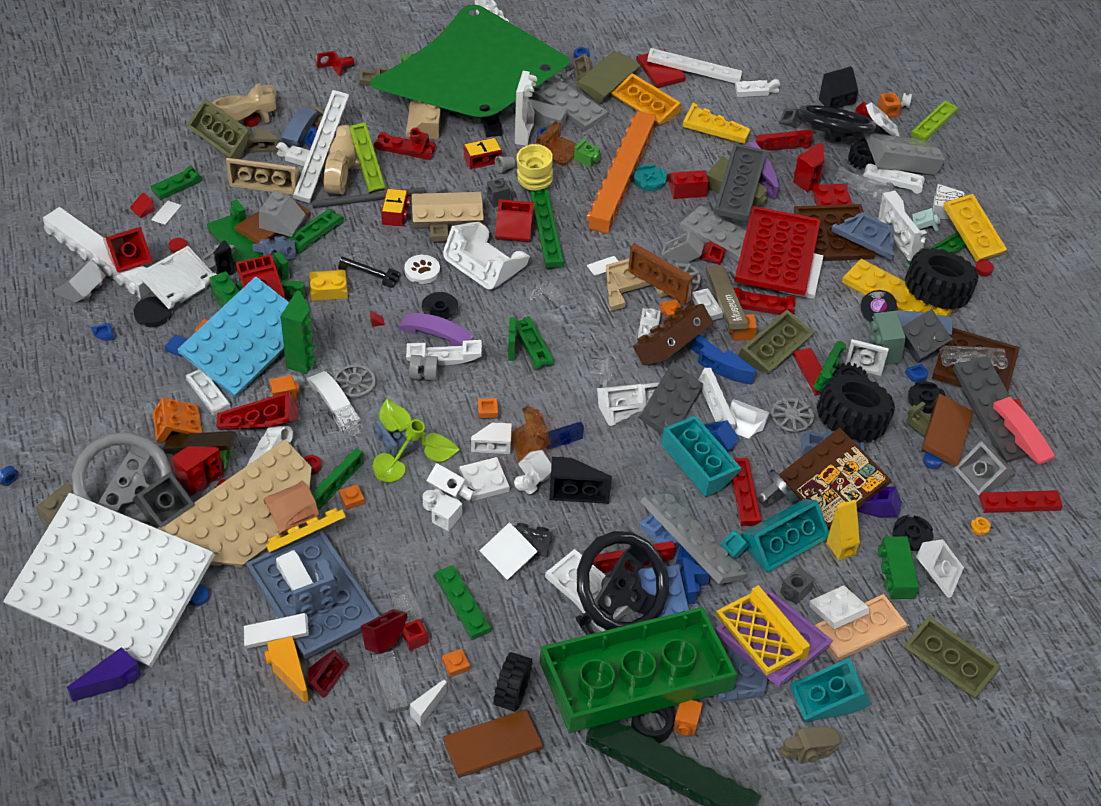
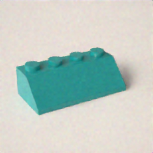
M696 415L664 428L660 444L705 497L721 491L741 471V467Z
M803 499L742 532L741 536L750 544L746 548L748 553L765 572H769L828 539L829 530L818 501Z

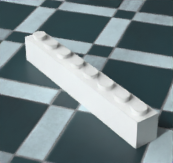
M58 207L43 217L44 229L49 235L56 237L60 243L67 245L71 251L78 253L84 260L89 261L92 259L108 277L116 280L120 286L123 285L131 294L142 298L151 292V289L137 275V273L145 270L146 267L140 265L117 273L108 255L103 237L68 212Z

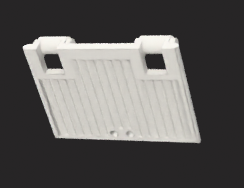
M189 246L137 273L138 277L169 310L174 307L176 302L180 301L182 303L208 288L210 284L209 277L217 275L207 267Z

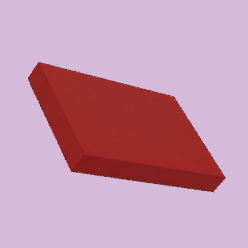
M649 53L636 57V61L656 88L684 82L686 76L680 69L648 62Z

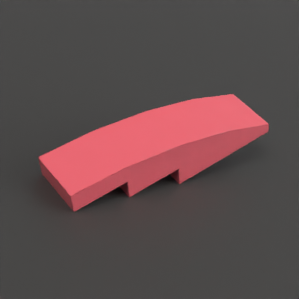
M1011 397L994 402L993 409L1004 418V426L1015 435V443L1038 465L1055 459V455L1043 435Z

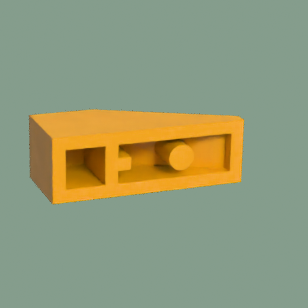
M293 636L267 642L268 651L264 652L266 663L271 664L273 672L304 703L309 702Z

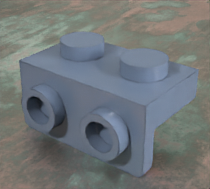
M285 236L274 237V240L271 241L270 239H261L259 243L252 244L253 251L262 252L263 256L271 254L273 258V254L280 251L286 260L296 258L295 241L285 239Z
M379 419L375 420L374 434L378 440L381 439L386 452H390L395 458L407 439L405 430L403 432L399 430L388 432ZM409 441L402 455L415 450L413 441Z

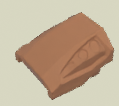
M303 480L294 486L271 494L263 499L264 504L269 508L276 523L279 535L287 533L288 529L297 525L300 528L306 524V521L316 516L319 517L316 502L308 485Z

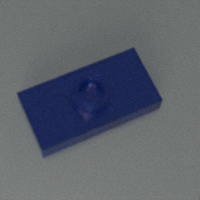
M577 422L546 432L545 446L547 450L583 439L584 425L582 422Z

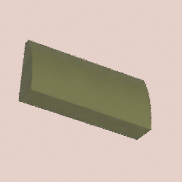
M613 51L577 81L576 85L597 103L601 104L630 74H636L640 64L622 53Z
M207 99L203 100L187 124L188 128L232 159H240L250 136L249 129Z
M786 310L744 345L738 356L752 367L769 374L813 336L814 332L790 311Z
M930 616L926 618L903 646L908 652L974 699L982 693L1000 670L999 664Z

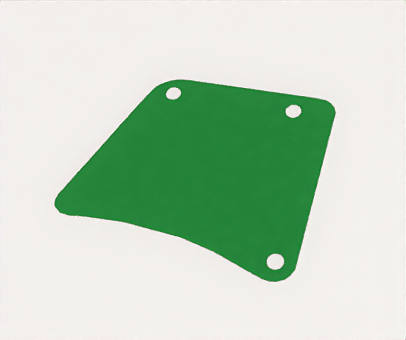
M467 5L459 11L447 28L431 43L406 61L374 77L370 85L377 90L462 114L486 117L500 112L516 101V91L523 71H528L530 75L537 77V81H533L536 83V86H533L534 89L569 65L570 61L566 55L480 5ZM475 9L479 11V14L473 16L469 14V11ZM547 64L551 69L543 71L540 69V66ZM481 105H488L490 110L483 112L479 107Z

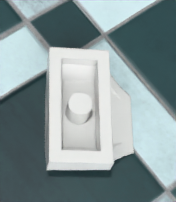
M733 399L730 406L731 414L736 422L733 430L736 434L750 439L757 432L764 430L770 412Z

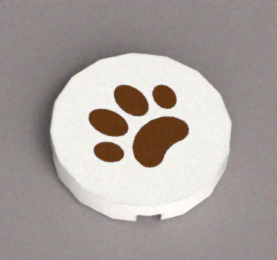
M416 255L407 260L404 273L411 282L416 281L419 284H427L438 278L440 265L434 257Z

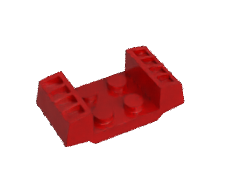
M271 254L235 263L243 288L256 276L286 300Z

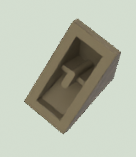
M261 126L250 133L245 152H278L279 149L276 148L278 137Z

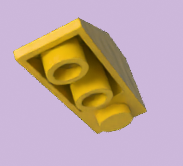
M855 500L842 502L837 505L826 542L839 561L856 555L860 544Z

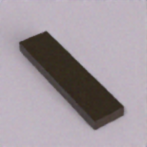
M235 431L172 434L162 449L166 454L178 453L188 446L217 447L220 451L231 449L238 435Z

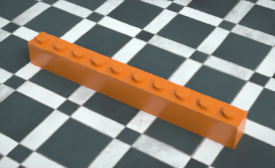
M637 111L635 117L632 116L630 127L628 126L626 130V137L623 136L621 147H618L616 157L612 160V168H608L607 179H603L602 189L598 190L597 200L593 201L592 211L588 212V229L609 233L633 179L634 171L637 170L655 129L656 115Z

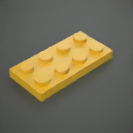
M974 194L944 203L945 211L976 262L1004 254L1007 251V248Z

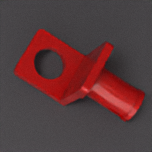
M335 51L321 52L317 54L316 66L317 68L332 66L336 73L342 76L343 67L354 66V58L352 56L340 58ZM324 56H328V60L321 63V59Z
M412 128L406 150L422 154L425 144L430 141L428 133L420 132L418 128Z

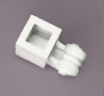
M542 450L529 452L518 463L525 475L517 476L514 485L519 491H525L529 495L537 490L536 485L539 482H544L550 477L551 463Z
M439 489L427 490L423 493V507L428 511H432V523L449 532L462 516V503L456 498L444 495Z

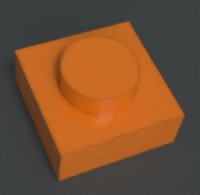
M677 299L660 303V310L664 317L672 316L675 314L674 310L681 307Z
M497 398L478 399V418H498Z
M358 484L339 490V496L346 510L365 504V498Z
M462 649L442 655V662L449 677L470 670V664Z

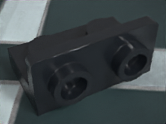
M523 523L513 525L538 551L535 554L536 556H548L550 541L553 536L552 532H548V528L537 527V529L529 528V525Z

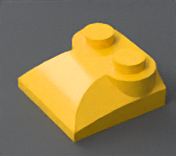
M346 270L313 271L309 273L311 301L348 298Z

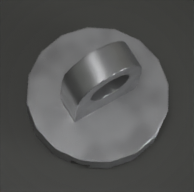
M774 469L767 472L774 483L759 496L758 500L764 507L773 505L784 495L792 503L798 500L796 494Z

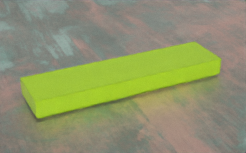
M947 101L942 102L911 131L910 136L927 141L958 111V107Z
M366 122L349 126L368 193L385 189L386 187Z

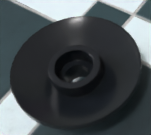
M434 292L427 295L422 301V311L424 314L448 319L455 315L458 310L457 299L449 293Z

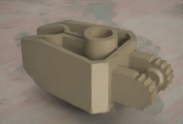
M827 726L802 728L795 732L794 737L784 740V746L780 748L779 755L785 759L797 758L801 764L829 757L838 750V745L842 743V740L837 730Z

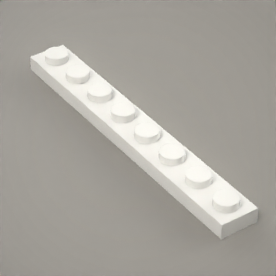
M335 90L332 91L293 194V199L310 203L346 107L349 94Z

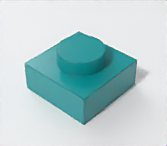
M733 530L720 545L733 558L737 559L750 544L736 530Z

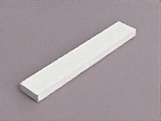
M654 48L650 49L647 59L648 62L732 83L740 82L742 75L741 70Z

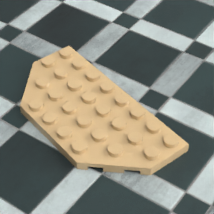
M285 439L194 502L195 505L166 526L158 527L157 529L212 551L215 556L210 565L221 566V564L243 568L247 562L268 550L266 544L269 543L268 539L279 534L276 523L269 508L264 504L263 499L271 494L294 486L302 480L310 489L311 466ZM288 532L280 535V537L287 535Z

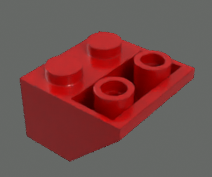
M822 143L801 153L796 160L797 164L793 182L806 192L811 191L813 185H819L824 164V148Z
M499 199L495 239L530 242L534 202Z
M188 446L172 456L176 480L191 496L202 491L204 487L224 475L220 450L217 447Z

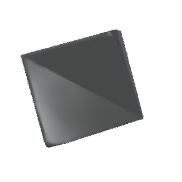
M785 108L779 123L799 128L802 120L798 116L799 109Z

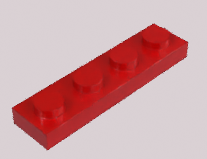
M748 457L733 458L741 467V471L731 480L740 526H755L761 523V516Z
M1058 490L981 492L979 496L983 513L1061 511L1063 507Z
M673 541L652 544L660 553L664 562L674 558L675 545ZM627 549L598 554L594 559L593 565L602 573L612 571L622 553ZM647 560L642 566L650 564V561ZM626 561L625 569H628L631 567V565L628 561Z

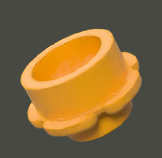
M976 517L975 520L971 521V529L974 534L983 536L990 531L991 524L983 517Z

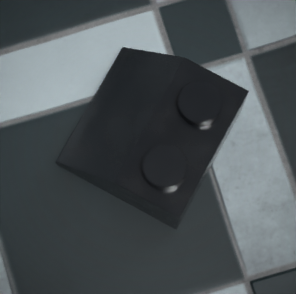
M851 66L823 75L819 100L824 106L840 108L856 103L858 86Z

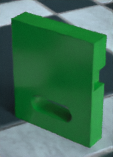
M516 317L509 318L508 361H514Z

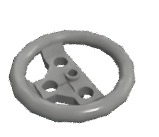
M130 432L107 434L92 441L80 453L72 471L74 495L91 501L85 488L87 467L98 452L113 445H130L131 448L98 502V505L118 512L121 506L135 503L133 501V498L136 496L135 490L138 488L146 489L150 486L146 483L142 471L150 456L154 458L160 469L161 478L170 471L173 474V468L161 448L150 439ZM131 461L136 462L138 469L135 471L129 470L127 463ZM113 495L117 497L118 503L110 505L107 503L106 498ZM142 512L134 516H127L144 524L149 522Z

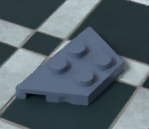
M863 212L855 217L846 219L840 225L834 224L832 226V232L890 260L893 258L894 238L892 226Z
M729 647L728 657L737 673L734 690L719 694L718 702L764 696L768 678Z

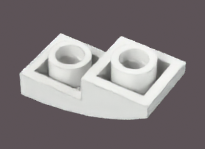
M652 308L642 309L638 338L649 334L652 327L659 325L661 311Z

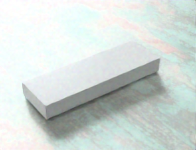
M198 369L186 375V380L213 416L231 408L230 403L213 380Z
M306 613L244 626V646L247 649L267 645V642L293 636V639L309 636L308 616Z

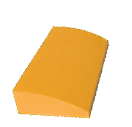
M633 73L611 92L612 96L636 111L656 115V123L659 125L670 121L681 112V102Z

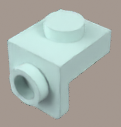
M932 208L912 214L913 222L918 229L933 226L935 232L939 231L940 217L934 213Z

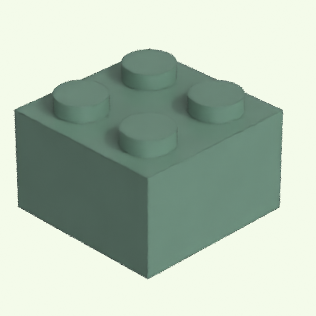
M897 312L874 313V319L871 321L872 332L869 334V343L889 348L885 364L901 363L906 337Z

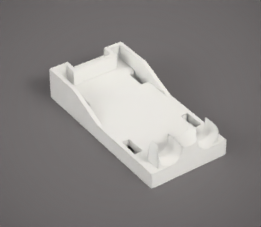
M528 71L522 72L516 91L515 144L528 146L529 136L534 127L535 112L529 97L533 95L531 93L534 92L533 86H536V83L533 81H537V77L530 75Z
M896 191L883 193L878 220L893 227L895 244L906 258L911 261L913 256L920 249L924 248L923 245L926 238L921 236L927 232L919 230L905 213L903 200Z
M574 549L545 573V578L571 599L582 613H585L577 593V568L582 555ZM592 565L590 570V591L595 600L601 590L602 579L606 575ZM606 595L604 602L608 607L611 604V599ZM626 605L617 607L613 614V619L618 621L632 610ZM591 619V623L595 625L601 632L606 631L605 629L597 626Z

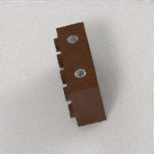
M693 303L686 308L684 306L674 310L675 314L667 316L662 320V324L652 327L649 334L639 337L637 339L638 342L632 347L642 364L647 365L667 360L714 323L704 304L695 305Z

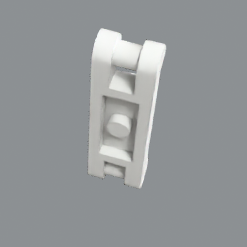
M873 164L865 166V172L862 177L865 182L875 181L906 188L916 194L922 192V185L925 181V178L921 175L880 168Z

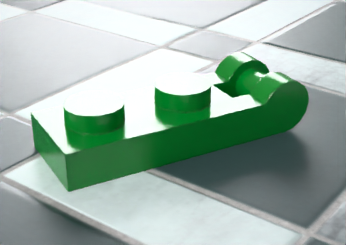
M188 166L185 171L151 185V190L159 200H163L200 183L202 176L196 173L192 166Z

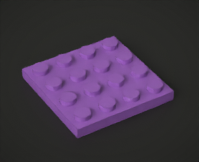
M767 589L765 593L810 644L807 659L803 661L798 659L766 676L723 623L716 627L715 631L720 640L776 686L780 687L829 648L833 640ZM749 603L742 609L754 611V606ZM735 613L728 619L737 620L738 614ZM740 614L739 621L752 623L753 617ZM755 617L754 624L767 626L765 619ZM738 626L737 630L740 634H750L749 628ZM753 629L752 636L765 638L766 632ZM768 632L767 639L780 642V637L777 634ZM750 642V646L753 649L762 651L763 644ZM765 645L766 652L778 653L779 647ZM781 648L780 655L790 656L793 654L790 649ZM763 657V662L770 667L776 663V659Z

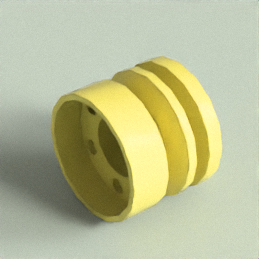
M531 144L523 147L517 153L518 182L525 189H545L553 181V157L547 147Z

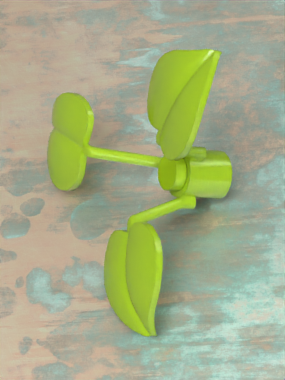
M389 398L383 403L379 412V420L388 432H395L397 430L403 432L406 430L405 435L407 439L395 458L388 453H381L375 457L372 467L378 480L392 483L403 477L406 467L398 459L409 441H417L420 437L422 445L426 446L424 449L425 455L434 462H445L459 451V448L452 441L442 435L430 433L424 437L426 434L423 432L425 429L424 423L418 419L411 421L409 413Z

